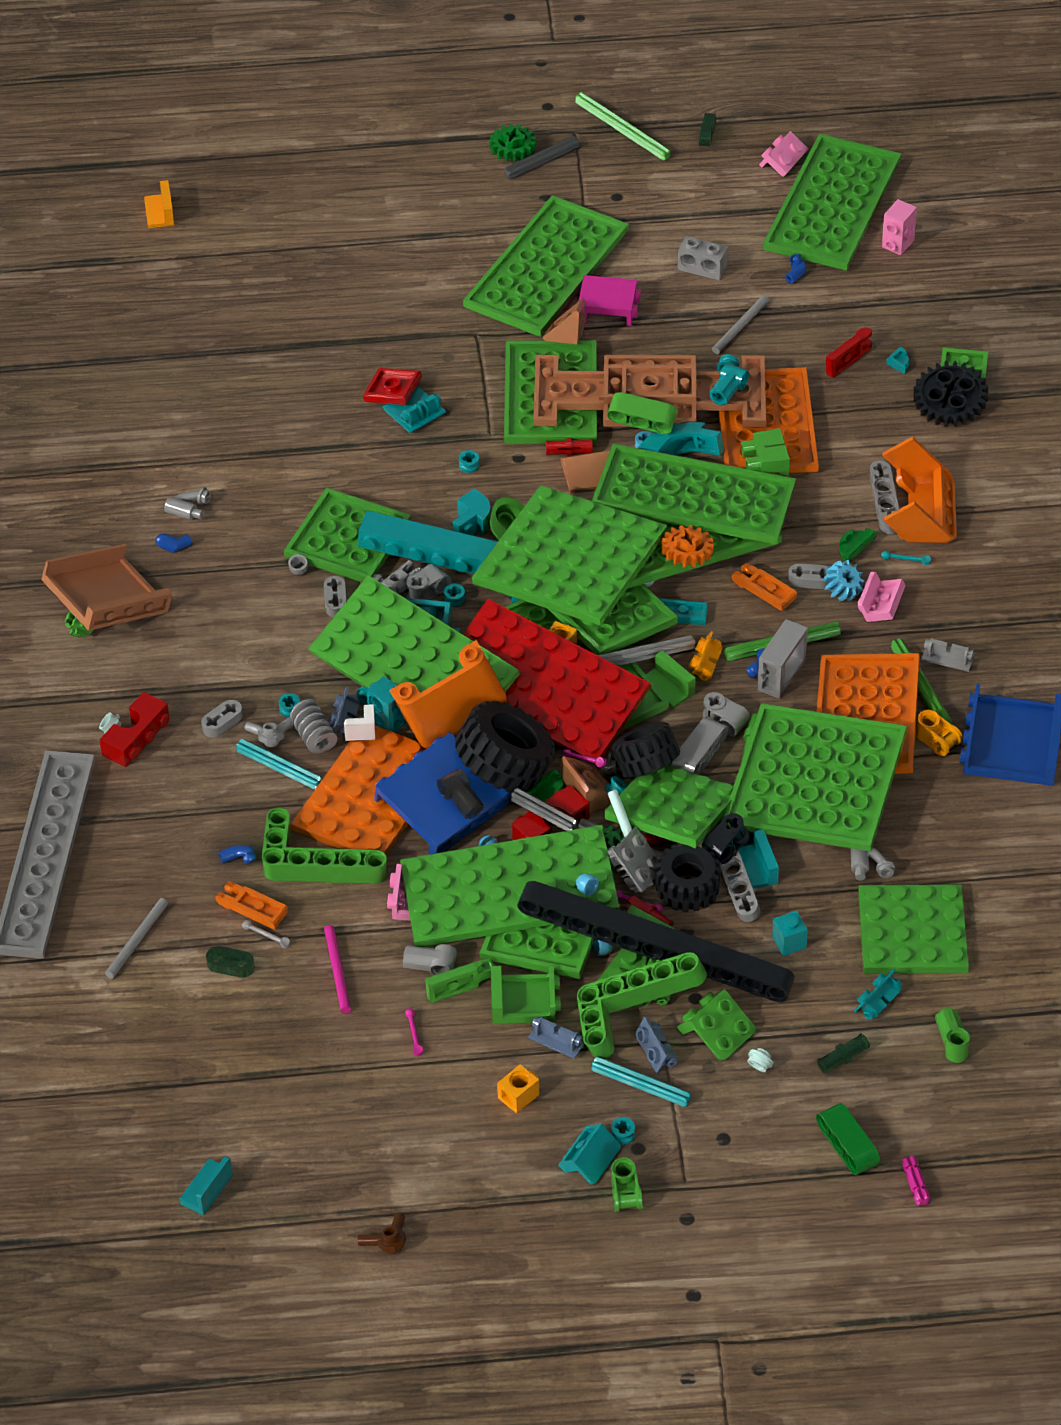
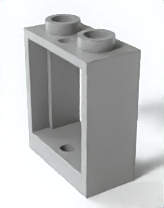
M785 619L759 657L758 691L778 699L781 698L806 661L808 627Z

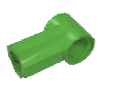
M951 1007L944 1008L935 1014V1021L945 1046V1056L951 1062L961 1063L969 1055L970 1034L964 1029L958 1011L953 1010Z

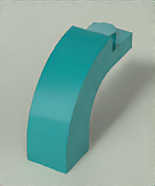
M702 422L674 424L671 433L660 434L654 432L638 446L639 449L675 456L687 452H701L720 456L724 452L721 432L706 429L705 423Z

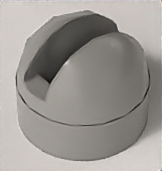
M300 554L293 555L288 561L289 570L294 575L301 576L307 571L308 562L305 556Z

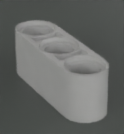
M704 717L680 747V755L671 763V766L700 775L726 740L729 727Z

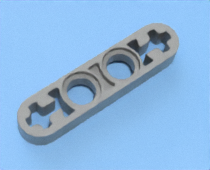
M874 461L870 465L869 478L879 528L883 533L895 534L896 532L883 520V517L899 510L891 466L886 461ZM879 471H881L883 477L879 478ZM880 486H886L889 488V490L881 491L877 488ZM890 503L893 506L891 508H884L881 504Z
M737 851L728 863H720V869L738 917L744 922H752L759 917L760 907L740 853ZM731 866L740 867L739 871L734 874L727 873L728 868ZM739 885L747 886L743 893L738 894L734 890ZM748 901L751 909L748 912H746L745 907L743 905V902Z

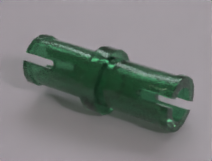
M860 1033L847 1043H840L835 1046V1050L817 1059V1064L820 1070L827 1074L839 1065L851 1062L852 1057L869 1049L870 1043L865 1035Z

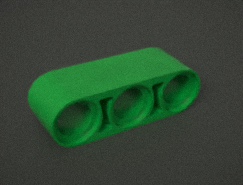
M839 1103L816 1114L819 1128L852 1174L858 1175L881 1163L876 1147L843 1103Z

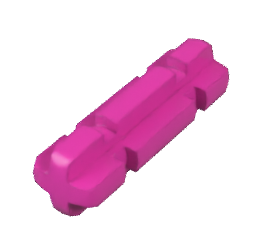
M915 1156L905 1157L902 1166L904 1172L907 1173L906 1177L910 1189L915 1195L913 1196L915 1203L918 1206L927 1205L930 1203V1194L928 1189L925 1188L926 1183L921 1169L918 1167L917 1158Z

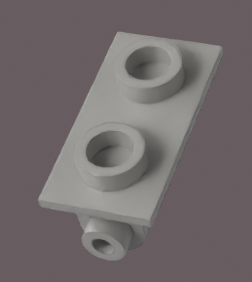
M934 638L925 640L922 661L969 672L975 656L974 650H970V647L952 644L949 647L947 642L935 640Z

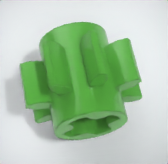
M71 612L67 614L65 625L71 629L70 635L85 638L86 634L89 635L93 632V630L88 631Z

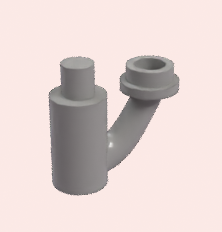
M202 487L199 491L181 493L174 498L168 497L165 502L164 511L189 520H193V518L202 519L204 511L197 509L196 504L187 501L197 500L198 504H207L211 497V491L207 490L206 487Z
M872 847L871 852L850 848L851 871L855 874L856 880L862 881L866 878V873L869 871V857L878 863L876 871L880 877L889 878L893 876L895 864L887 861L876 848Z

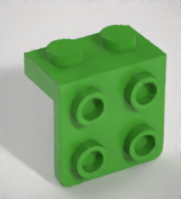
M725 989L715 994L712 992L707 993L699 1000L701 1005L696 1010L694 1007L688 1010L682 1016L684 1021L677 1026L683 1035L695 1030L720 1061L728 1058L756 1031L754 1024Z

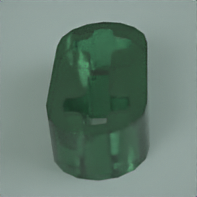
M705 112L699 136V146H711L716 126L715 113Z
M215 946L206 953L207 966L213 972L245 978L253 974L255 970L254 958L249 952ZM243 962H246V963H247V964H244L243 967H240V966H239V965H242Z

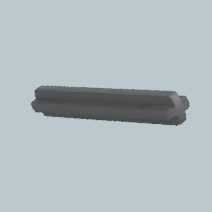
M571 136L505 167V176L508 179H512L578 148L579 140L575 136Z

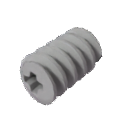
M305 699L293 707L290 713L291 722L310 752L316 754L324 753L336 745L337 735L332 727H330L329 722L325 720V716L321 713V709L317 706L316 701Z

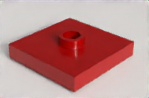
M378 368L363 394L364 402L407 405L422 378L421 371Z

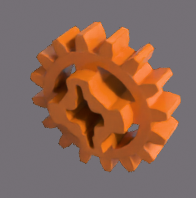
M680 525L679 530L672 527L671 533L665 532L664 538H662V555H666L667 561L673 559L674 565L682 563L683 567L687 565L695 567L696 563L704 565L705 560L709 561L711 555H713V538L709 537L708 532L701 533L702 528L700 527L696 530L693 529L692 525H689L688 528Z

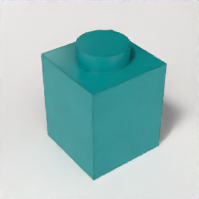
M797 910L773 918L772 938L782 956L807 948L808 929Z

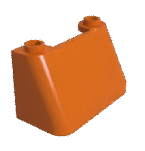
M477 640L461 649L459 660L463 666L462 669L420 693L417 687L410 682L401 683L389 690L422 747L429 748L438 737L443 738L450 732L454 736L457 735L471 710L476 705L486 701H499L501 704L507 702L506 693Z

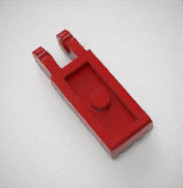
M864 327L857 330L855 336L826 356V375L834 378L872 348V340L869 339L872 337L870 328Z

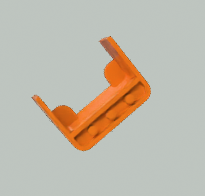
M913 436L883 452L882 456L897 469L896 482L898 486L908 492V505L883 517L884 522L902 540L909 543H949L956 539L955 481L951 472Z

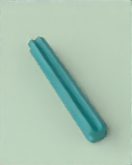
M241 739L236 745L237 752L314 790L322 781L321 776L245 739Z
M596 1056L592 1062L591 1070L683 1107H686L690 1102L691 1093L599 1056Z

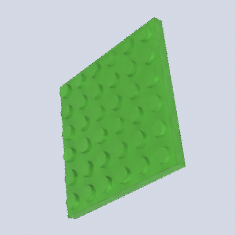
M540 485L474 573L472 582L475 585L601 626L657 548L662 538H664L665 532H667V525Z
M761 704L730 796L732 800L725 811L724 817L729 814L740 815L743 818L744 826L749 832L764 830L766 835L871 852L905 742L907 726Z

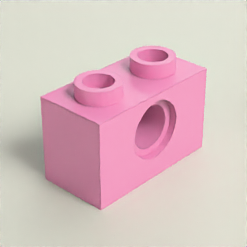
M897 199L884 214L882 248L902 255L912 244L915 238L917 207Z

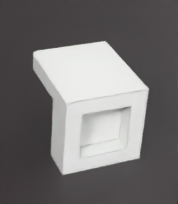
M364 705V718L345 719V741L375 740L374 705Z

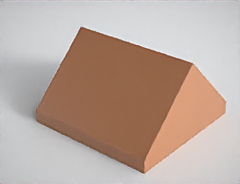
M582 298L548 327L543 339L548 342L578 344L584 333L585 299Z
M610 450L560 458L570 494L596 490Z
M566 756L561 758L563 786L566 788L571 785L590 802V814L611 804L608 792L605 789L608 781L594 764Z

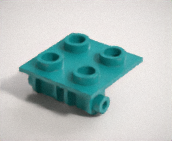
M419 386L416 387L407 405L386 404L382 406V409L409 433L446 413V410L439 404L442 402L441 397L438 394H431L429 396Z

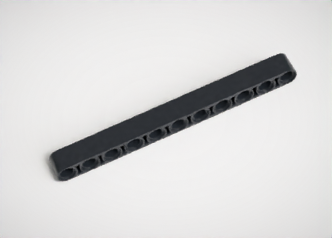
M529 881L525 884L517 904L518 909L528 916L654 960L659 959L662 961L684 953H694L698 956L707 972L706 978L775 1002H784L788 999L795 979L793 972L787 968L537 881Z

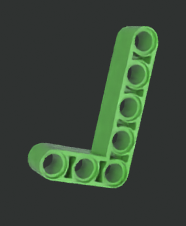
M280 807L271 809L268 812L262 850L263 870L267 879L272 881L378 884L387 879V857L384 852L362 849L289 847L291 838L289 812Z
M691 952L684 953L582 986L577 993L584 1043L593 1057L599 1056L608 1059L614 1052L615 1046L610 1013L701 985L707 977V972L698 956Z

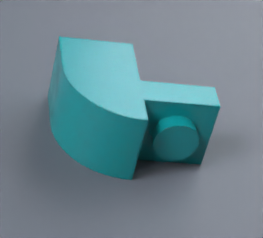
M474 488L457 500L459 518L452 522L453 531L473 535L478 531L484 536L490 529V502L482 493Z

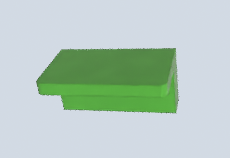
M663 650L656 654L655 668L646 675L668 700L669 706L675 708L695 694L696 678Z

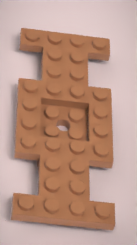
M536 355L534 426H557V410H603V427H631L615 423L607 417L613 395L622 392L675 406L678 413L674 424L696 422V410L742 411L743 427H766L765 356H742L741 368L748 370L750 373L748 382L744 389H738L729 402L722 406L714 404V401L709 397V392L719 380L721 371H696V355H604V371H558V355ZM646 383H654V385H652V386H648V385H645V384H646Z

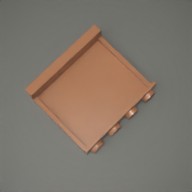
M126 544L46 560L41 579L88 631L168 613L173 594L168 588L155 591L124 558L127 549Z

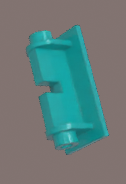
M894 969L887 975L882 972L872 983L875 988L871 992L866 989L859 996L857 1001L860 1004L853 1010L854 1013L861 1008L866 1019H875L887 1006L881 997L890 1003L901 992L902 982L897 978L893 979L891 977L895 972Z

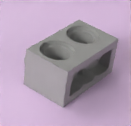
M686 236L678 249V270L720 280L727 267L728 246Z

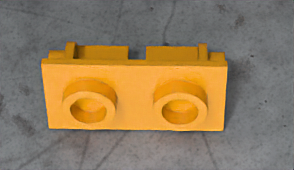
M713 631L706 638L702 637L695 648L698 654L694 655L688 667L691 669L690 674L699 676V679L702 681L712 678L716 662L723 649L721 641L711 639Z

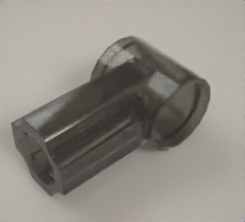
M458 768L437 779V787L441 795L446 800L451 799L465 819H472L483 810L484 804L470 787L468 776L462 769Z

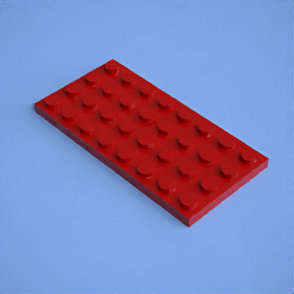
M487 599L463 634L472 641L477 640L480 646L519 670L520 675L505 692L507 696L506 703L511 704L512 707L523 709V712L526 714H531L537 722H541L544 725L545 731L550 733L551 740L564 749H570L573 753L596 759L598 757L604 758L651 688L650 682L490 599Z

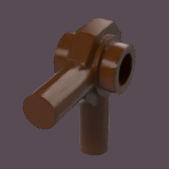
M396 1213L392 1225L384 1228L380 1235H358V1245L379 1246L383 1252H388L389 1254L400 1252L407 1239L405 1232L401 1230L405 1221V1215L403 1213Z

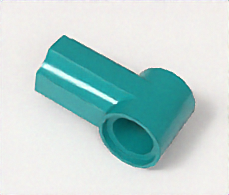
M726 363L721 370L719 380L709 392V397L714 401V404L719 406L727 404L738 389H744L749 379V371Z

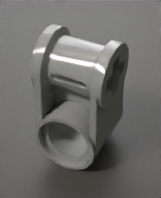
M429 564L421 571L407 578L406 585L409 589L407 598L431 600L444 593L445 587L451 584V577L434 564Z
M712 692L704 697L705 709L703 710L702 718L708 717L728 726V736H736L750 720V714L746 708L734 703L722 694Z

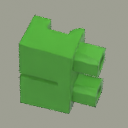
M780 428L753 433V440L741 442L742 457L754 456L745 459L746 469L764 473L778 472L780 476H789L790 458Z

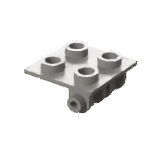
M634 827L616 847L612 846L607 850L609 860L613 866L619 865L616 871L619 872L625 869L620 877L624 878L623 880L630 891L633 890L635 893L640 891L642 893L656 878V863H658L659 857L654 853L637 827Z

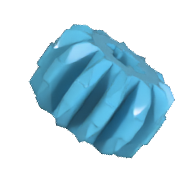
M839 560L826 569V576H824L822 581L828 584L824 590L832 592L831 598L837 596L839 602L845 599L851 601L862 592V586L865 581L860 578L863 572L856 570L857 564L851 566L849 560L843 563Z

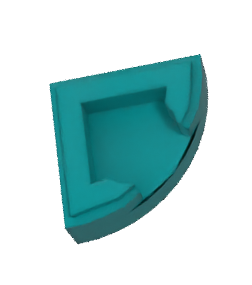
M900 346L887 358L886 364L905 374L909 369L907 351Z

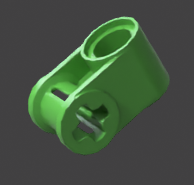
M625 1157L616 1159L611 1168L614 1211L619 1212L620 1209L637 1207L638 1210L643 1209L641 1188L638 1184L635 1163Z

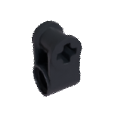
M729 814L724 817L720 824L705 837L701 847H707L708 852L713 851L716 859L721 864L728 863L749 839L750 834L744 826L743 818L738 814Z

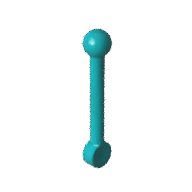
M887 550L881 553V557L885 560L895 558L918 561L923 565L931 563L929 555L917 557L893 554Z

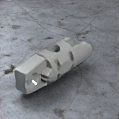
M408 560L381 583L400 595L407 589V578L421 571L422 568L417 567L412 571L414 569V562Z

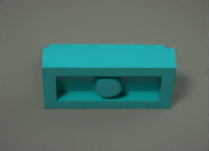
M754 831L753 844L743 846L738 850L752 888L757 889L778 884L779 867L765 831Z
M603 1124L585 1126L558 1166L564 1173L578 1171L590 1185H593L599 1180L620 1150L621 1145Z
M225 1156L220 1163L208 1159L180 1197V1205L204 1216L233 1176L231 1158Z

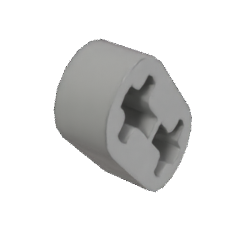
M794 564L789 568L788 581L794 587L825 589V586L828 584L822 581L824 578H821V576H826L825 572L829 566Z
M331 576L324 581L325 610L331 617H334L347 602L345 581L339 576ZM332 587H337V591L333 592ZM338 601V606L334 607L333 602Z
M227 700L206 714L201 720L203 734L207 737L215 738L240 722L243 717L241 704L236 700Z

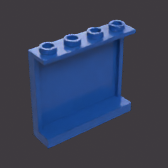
M977 683L975 693L970 692L968 707L973 708V710L967 711L965 726H970V729L964 730L963 744L967 745V749H961L960 763L964 764L963 774L1054 786L1061 734V694L1055 695L1054 704L979 694L980 684Z
M451 732L443 738L438 737L428 749L419 751L410 762L401 764L391 776L382 778L375 786L374 800L377 802L383 798L430 844L429 854L442 853L449 850L508 806L511 792H506L502 788L499 790L490 783H484L480 777L474 776L470 769L464 766L462 758H459L455 746L456 737Z

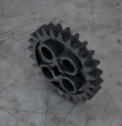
M945 361L943 367L936 363V369L927 367V373L921 372V379H916V386H914L916 410H920L921 416L927 415L928 422L935 419L936 425L941 421L944 422L945 427L948 426L949 422H952L954 427H957V422L959 421L966 425L967 418L974 421V414L980 416L981 409L986 408V402H988L986 379L981 378V372L974 373L973 366L966 369V363H963L961 367L957 366V361H954L952 366H949V363Z

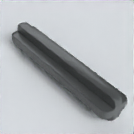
M516 788L511 795V800L566 831L575 830L578 826L577 819L520 788Z

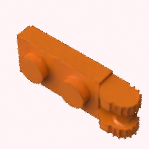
M748 563L741 566L742 574L736 571L731 576L736 585L747 589L780 611H783L797 599L796 590L762 569H757Z
M228 881L224 888L233 897L219 892L215 897L217 903L224 908L231 909L273 930L276 929L288 913L287 905L246 886L242 887L236 883L234 884L231 881Z

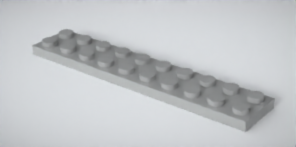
M45 750L0 915V955L44 959L95 764V756L93 754Z

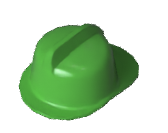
M502 497L493 506L489 524L498 540L501 539L524 508L514 498Z

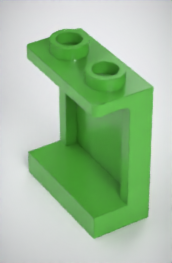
M548 965L549 973L526 975H502L501 966H491L492 1023H532L536 1016L539 1018L543 1016L550 1022H556V1012L561 1011L560 996H555V990H560L559 974L554 975V965Z

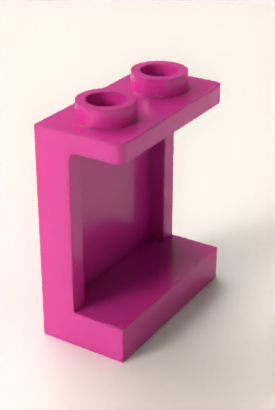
M584 275L579 301L582 298L586 301L585 323H587L588 314L590 313L627 317V326H632L633 318H637L638 305L635 304L640 303L641 289H637V280Z

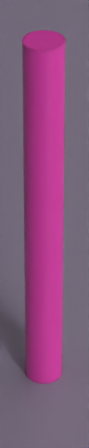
M328 925L324 928L340 1009L345 1014L351 1011L335 929L333 925Z

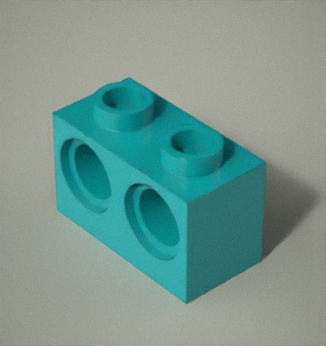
M383 676L377 682L372 683L367 689V704L374 705L375 725L396 733L407 722L389 691L398 685Z

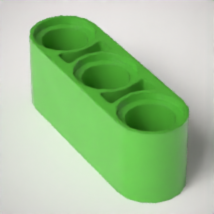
M618 392L613 395L607 417L615 423L660 434H669L672 431L678 410L675 406L668 403Z

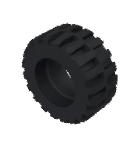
M486 701L476 705L471 710L455 739L458 757L462 758V763L470 769L474 776L477 775L481 778V781L486 784H492L494 788L499 790L502 788L506 792L511 793L516 788L524 791L535 788L555 757L554 741L551 740L550 733L545 731L544 725L541 722H537L534 719L535 717L531 714H526L519 707H512L511 704L505 702L501 704L499 701Z

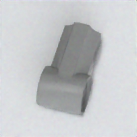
M440 944L435 949L407 945L404 950L403 968L430 971L434 976L454 969L458 952L454 947L446 944Z

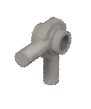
M290 717L278 725L276 723H266L260 726L247 722L245 724V731L258 735L259 741L263 742L265 746L275 747L279 744L280 740L284 739L283 733L293 727L294 724L291 722Z

